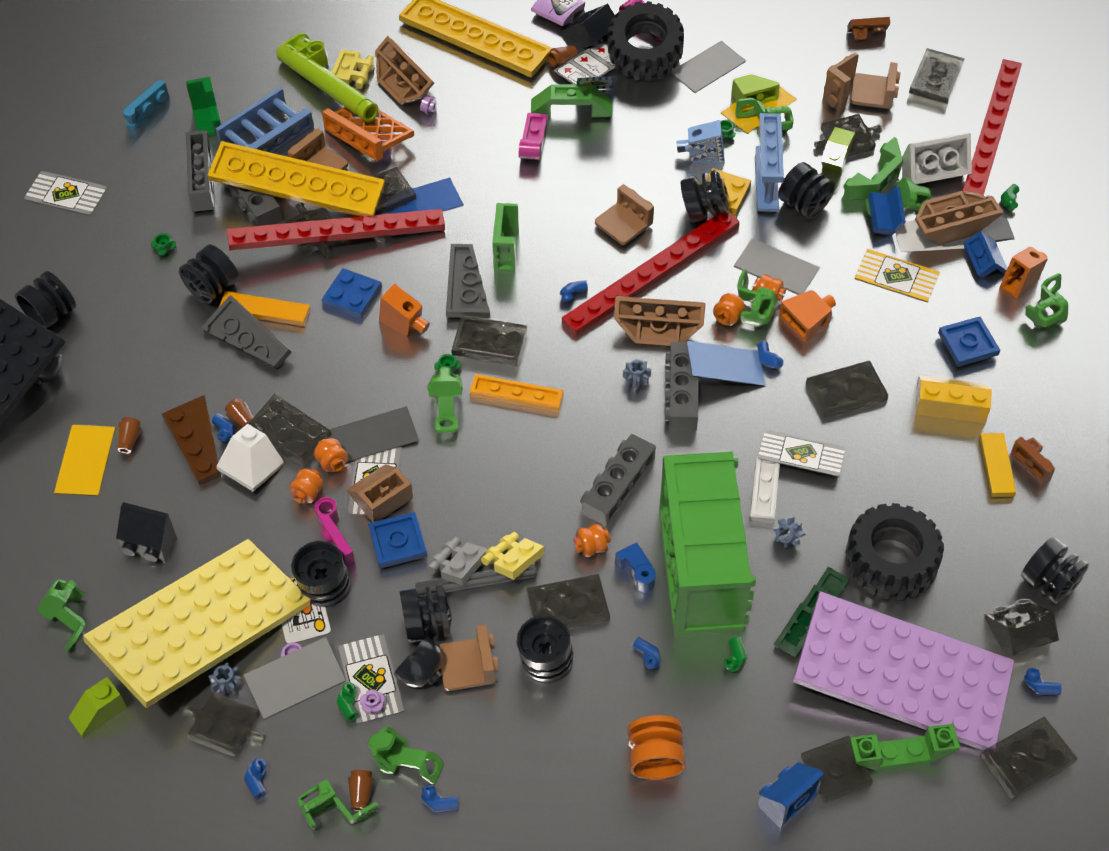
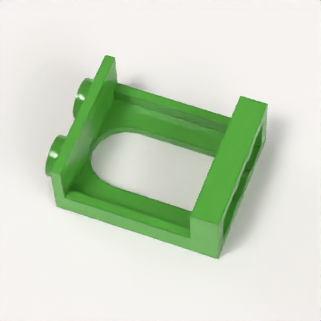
M496 203L492 240L494 271L516 272L515 237H505V234L519 235L518 204Z

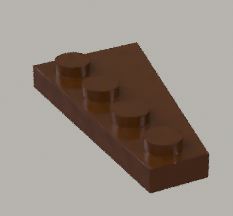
M205 395L162 413L164 421L199 486L221 477V472L217 470L218 457Z

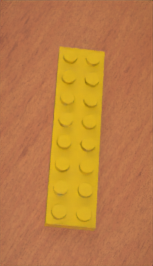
M412 0L399 14V21L531 78L547 61V53L552 49L548 45L441 0Z
M221 141L207 175L210 181L365 217H374L385 186V180L224 141Z

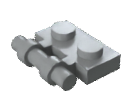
M453 537L451 541H447L442 546V551L439 554H435L430 559L427 570L431 574L440 570L442 579L463 586L481 566V558L488 549L468 542L460 548L458 547L461 544L460 539ZM452 557V560L448 561L447 558Z

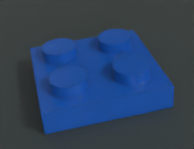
M342 268L323 296L322 304L362 319L382 288L381 281Z
M981 316L939 328L938 334L957 367L995 357L1000 353L999 346Z
M415 512L368 523L380 569L427 557L426 547Z

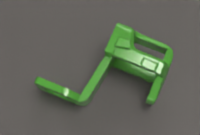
M754 98L738 99L736 102V117H751L756 114L759 118L760 113H784L785 121H781L782 132L793 128L794 118L792 110L788 106L766 107L765 109L763 104ZM748 103L754 106V108L747 112L741 111V107L744 104Z
M903 178L897 184L900 187L904 209H912L919 212L923 202L931 198L929 188L916 185L911 179ZM867 198L865 200L868 214L871 216L869 201Z
M743 269L737 283L738 295L742 300L753 304L751 311L741 312V321L760 328L763 324L769 323L772 315L776 312L778 307L775 292L768 288L759 287L758 292L747 289L749 278L747 270Z
M1060 273L1048 277L1041 284L1040 298L1043 301L1039 302L1035 308L1031 305L1025 307V315L1037 328L1048 327L1052 324L1060 325L1068 319V302L1057 292L1061 288L1062 275ZM1056 281L1051 289L1047 288L1051 282ZM1050 307L1053 310V314L1045 318L1042 315V310Z
M449 367L440 368L439 374L432 376L427 384L429 397L436 396L438 398L439 417L435 419V432L437 433L458 431L459 423L454 414V396L462 395L463 383L460 376L453 374ZM444 421H449V423L453 424L449 427L441 426Z
M57 579L43 597L37 611L50 621L53 617L58 618L74 631L64 650L68 651L81 634L85 621L64 604L68 599L79 602L84 596V592L72 580L64 581Z
M383 727L378 733L370 736L367 746L372 750L371 756L377 761V767L381 771L394 774L397 766L419 769L420 776L431 784L437 782L444 763L434 752L405 748L408 740L396 733V730L392 727ZM433 760L435 769L429 775L425 763L426 761Z
M327 779L319 782L297 799L299 808L312 829L317 826L311 816L333 803L350 823L359 822L378 810V804L374 802L352 816L337 798ZM319 791L318 796L305 804L302 800Z

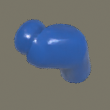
M587 281L568 283L560 290L561 300L563 302L572 301V293L588 291Z
M759 342L757 348L760 363L770 368H781L783 359L769 351V344L767 342Z
M217 413L212 418V423L220 428V434H217V437L221 442L228 443L234 435L235 426Z
M637 637L633 648L643 653L644 664L648 669H657L661 663L659 649L644 639Z
M1029 668L1024 676L1025 683L1036 694L1061 695L1062 688L1060 682H1044L1040 678L1039 670L1036 668Z
M257 758L250 763L244 776V781L255 800L261 799L266 795V791L261 784L266 769V762L261 758Z
M427 785L423 787L421 799L434 812L458 809L457 796L442 798L435 791L434 786Z

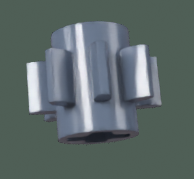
M637 359L630 363L627 362L626 369L623 370V378H627V385L639 388L643 384H648V379L651 377V369L647 368V362Z
M793 516L788 518L787 521L784 518L778 520L780 526L773 529L777 537L775 541L784 543V548L791 546V544L794 546L801 543L799 537L806 535L802 530L803 523L796 522Z
M228 663L219 667L215 666L214 675H209V680L213 683L211 685L212 691L217 692L219 690L223 697L226 694H235L237 685L242 684V680L238 676L240 674L238 668L231 669Z

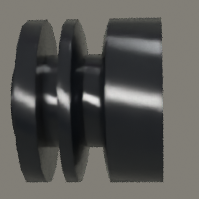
M801 162L794 166L785 176L783 183L780 185L778 197L788 206L795 207L796 211L802 213L805 218L812 219L821 213L829 203L835 190V183L831 179L826 178L824 174H818L817 170L808 163Z
M718 170L711 171L710 176L708 173H703L702 184H700L696 176L681 180L683 202L692 223L706 220L708 218V209H710L714 217L719 216V210L722 214L729 213L728 191Z
M211 244L201 249L196 254V259H189L186 264L179 268V275L184 285L196 298L207 304L212 303L216 297L221 295L222 289H228L239 278L238 271L229 257L222 250Z
M45 271L40 275V278L38 277L33 280L34 287L26 285L15 293L17 304L24 314L47 329L58 322L57 315L64 317L67 315V311L70 312L76 308L75 300L70 291L58 277L49 271Z
M1056 537L1047 540L1034 553L1021 573V577L1033 587H1037L1045 581L1042 594L1047 596L1051 593L1050 601L1054 604H1057L1075 590L1089 567V563L1085 560L1077 563L1079 555L1076 553L1064 559L1068 547Z
M326 541L310 542L301 547L293 556L291 563L293 577L302 594L311 599L310 604L322 607L337 603L346 595L351 583L342 553L337 546Z
M442 583L435 585L437 596L431 597L429 586H425V598L422 599L419 598L416 588L399 591L408 643L423 641L425 639V629L427 628L431 629L434 639L438 638V626H442L444 637L451 636L452 617L450 605Z
M538 615L522 624L517 633V647L524 671L531 678L541 682H551L562 678L568 673L573 664L574 653L567 626L559 618L552 615Z

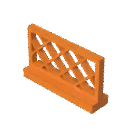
M346 107L336 112L329 108L322 111L323 124L326 131L376 161L383 158V151L414 136L413 129L380 110L377 115L378 118L371 122H365L361 118H353L358 116ZM366 124H377V126H366ZM381 124H389L391 126H381ZM379 132H391V134H379ZM394 132H403L402 134H394Z

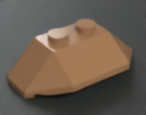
M389 36L375 50L377 81L399 104L403 105L423 98L435 84L434 78Z
M959 191L924 201L915 221L924 237L942 244L982 231L999 218L1003 211L994 196Z
M616 296L614 319L635 344L671 346V342H686L704 326L706 303Z

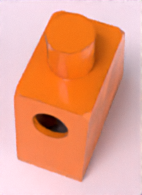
M1029 246L1012 256L1000 288L1018 299L1039 280L1048 261L1047 255Z
M394 283L381 297L379 321L405 336H408L414 329L424 334L430 325L428 321L421 317L423 308L421 303Z
M810 290L783 300L779 316L807 343L830 323L831 308L836 305V301L830 294L821 298L815 291Z

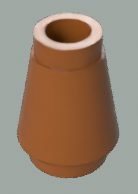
M574 45L552 48L547 53V60L552 67H560L576 57L578 52Z
M236 398L226 405V416L243 428L249 424L256 428L257 422L245 401Z
M124 417L122 422H119L117 448L119 452L131 453L142 430L139 420Z
M351 771V776L348 777L351 810L360 811L367 807L374 783L371 771Z

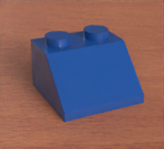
M799 762L791 768L789 766L785 767L779 773V779L773 784L767 783L760 790L758 807L779 828H782L818 795L824 773L819 769Z

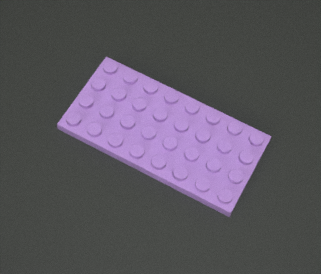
M820 591L793 682L924 730L931 726L954 724L959 742L992 754L997 743L1014 660Z

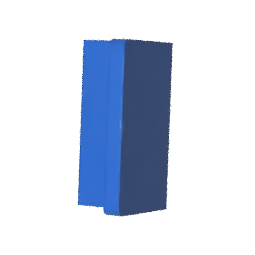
M895 186L888 194L871 192L868 195L873 232L892 236L906 222L900 187Z
M979 231L964 242L979 277L984 278L996 269L1005 274L1008 267L995 239L983 231Z

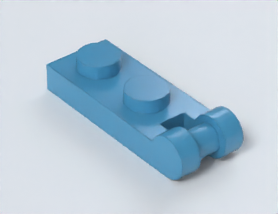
M159 79L123 110L129 130H136L139 127V123L169 98L166 82Z

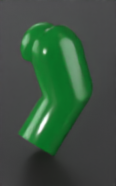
M1011 184L1000 197L1004 207H1007L1009 211L1015 210L1019 205L1015 195L1020 191V188L1016 184Z
M733 637L729 640L732 654L728 659L725 658L724 666L729 672L740 670L747 660L740 637Z
M351 682L343 684L337 698V706L347 722H353L358 718V713L353 707L357 691L356 686Z

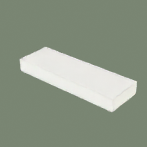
M758 456L756 458L750 520L774 523L780 463L760 459Z

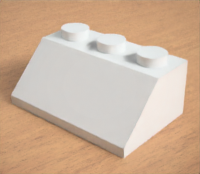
M967 132L909 143L902 156V178H908L914 184L972 174L971 133Z

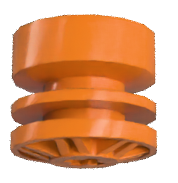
M650 715L638 718L628 725V746L632 749L629 753L630 771L634 776L649 780L666 779L679 775L685 770V752L681 746L683 744L682 723L678 719L665 715Z

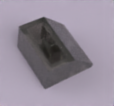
M1020 599L1014 605L1008 607L999 606L994 608L992 612L984 614L1001 649L1013 656L1059 641L1054 612L1030 599Z

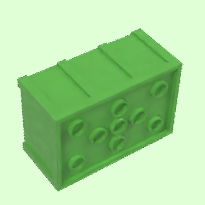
M733 451L663 456L659 511L674 636L742 632L745 628L744 625L749 624L750 617L746 615V612L751 611L752 602H748V600H753L754 591H750V589L756 585V577H751L735 471V468H738L739 461L738 458H734Z

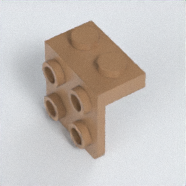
M856 52L844 57L837 64L831 65L826 72L827 76L822 99L838 112L846 108L849 88L853 83L859 58Z
M890 62L887 77L856 73L853 80L851 103L891 109L893 98H897L899 86H895L899 84L901 72L897 71L898 63Z
M318 128L306 135L304 139L287 151L288 157L341 170L348 167L347 160L325 146L323 131Z
M623 183L617 188V203L595 218V225L621 245H626L653 224L654 206L650 201L638 195L634 189H630Z
M486 625L476 626L477 638L443 643L438 646L443 654L441 671L446 691L495 684L494 672L499 671L497 656L491 655V649L495 648L493 633L488 634Z

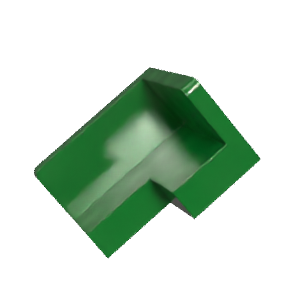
M210 76L186 81L197 131L207 130L208 137L217 136L216 128L221 125Z

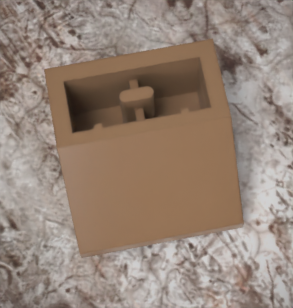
M386 464L346 489L347 493L372 522L382 520L413 499L412 485L397 467Z

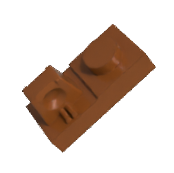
M890 16L851 19L847 25V32H852L854 41H865L867 39V32L873 31L875 34L885 32L891 25Z
M1021 436L1015 440L1011 454L1044 486L1051 481L1056 468L1049 459L1040 453L1043 446L1034 437L1025 440Z

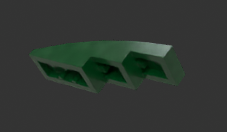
M827 567L817 585L814 584L803 603L799 604L774 645L792 657L797 658L802 651L819 592L821 591L839 598L849 584L850 579Z

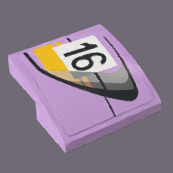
M537 0L530 11L564 26L573 21L575 13L585 8L586 2L583 0Z

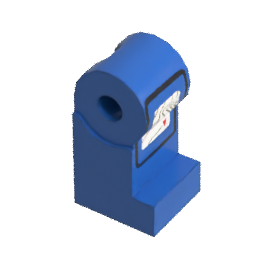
M636 542L616 552L615 564L619 570L624 568L628 570L634 579L635 589L644 593L650 592L655 586L656 572L639 544Z

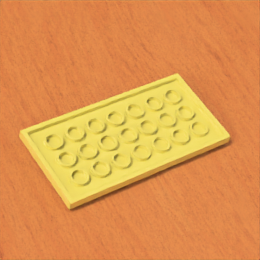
M247 539L84 634L83 638L88 647L142 705L148 708L310 606L311 599L304 596L298 586Z

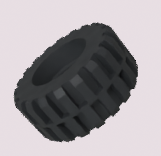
M640 1L635 2L633 6L630 4L625 6L624 11L619 10L615 17L612 18L608 28V53L611 63L615 64V68L619 72L623 71V75L627 77L633 76L635 80H640V78L645 79V81H651V78L659 79L663 77V74L668 75L671 73L672 68H676L679 60L682 59L684 27L680 22L679 16L677 14L673 15V10L669 7L664 8V5L658 2L657 4H652V1H646V3H641ZM640 33H651L661 38L663 43L652 49H640L633 46L629 39Z
M892 503L891 506L880 504L877 506V509L871 507L865 510V514H860L855 524L852 525L845 551L846 566L850 567L849 573L851 577L857 578V584L861 588H868V593L874 596L877 593L882 595L883 599L888 600L890 597H895V600H904L905 596L913 598L918 595V592L923 593L936 578L944 552V543L941 541L942 535L938 529L935 530L936 524L933 520H927L926 514L921 511H914V507L908 505L901 507L898 503ZM882 540L899 541L912 550L916 559L907 563H893L879 556L872 545Z

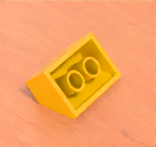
M919 375L915 414L986 424L991 409L992 389L988 384Z

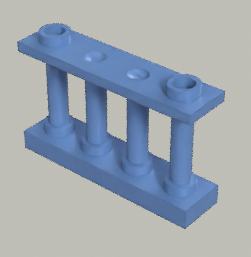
M279 87L238 115L216 128L219 143L231 140L236 145L275 153L313 128L314 124L312 112L307 108L299 113L295 112L285 103L283 89ZM278 108L290 117V119L282 124L270 115V113ZM264 119L274 129L265 134L254 124ZM246 129L258 138V140L250 145L238 136V134Z
M760 113V146L755 147L757 211L779 212L778 183H783L784 180L781 114Z

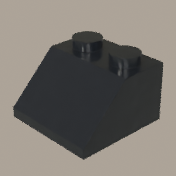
M606 3L585 12L562 30L561 33L583 48L590 45L593 48L602 42V37H608V28L615 14L609 4Z
M125 502L122 503L116 535L120 550L129 556L138 555L151 562L160 561L166 563L177 541L169 514Z

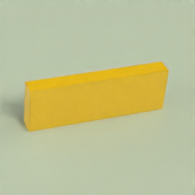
M981 433L979 440L991 497H1015L1016 488L1004 433Z

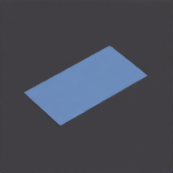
M687 341L693 376L766 386L758 351Z

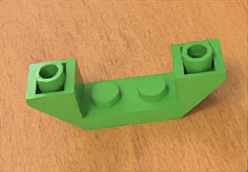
M551 84L531 99V113L548 114V117H551V105H592V117H612V99L593 85Z
M893 137L888 143L885 142L880 148L879 163L884 165L882 170L878 174H874L871 179L859 172L852 178H848L843 185V199H867L871 192L882 193L900 175L903 158L896 137Z
M954 724L931 726L927 728L924 736L878 742L876 734L850 737L855 763L876 771L927 765L960 750Z

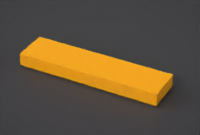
M225 291L219 305L220 307L231 295L257 319L305 327L311 311L308 304Z
M475 374L470 389V397L556 413L560 411L564 396V390L479 374Z

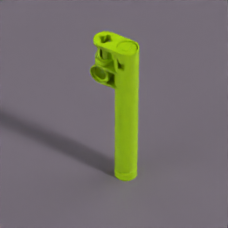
M300 32L278 47L276 52L278 60L362 120L371 122L377 117L379 112L377 104L324 68L328 64V56L322 41H310L307 34Z

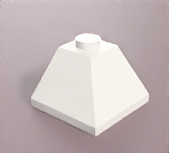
M247 424L230 439L217 464V470L249 490L254 491L284 465V461L266 434Z

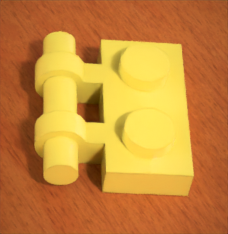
M341 49L331 73L348 85L351 84L352 80L356 81V88L362 89L369 79V72L374 67V57L368 55L366 59H363L360 52Z
M512 532L510 535L502 537L498 545L491 546L486 550V554L481 558V562L486 566L493 562L495 572L514 580L545 554L544 546L526 538L517 543L519 535L516 532Z

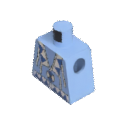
M720 120L689 127L688 139L676 140L677 153L690 152L691 162L725 163Z

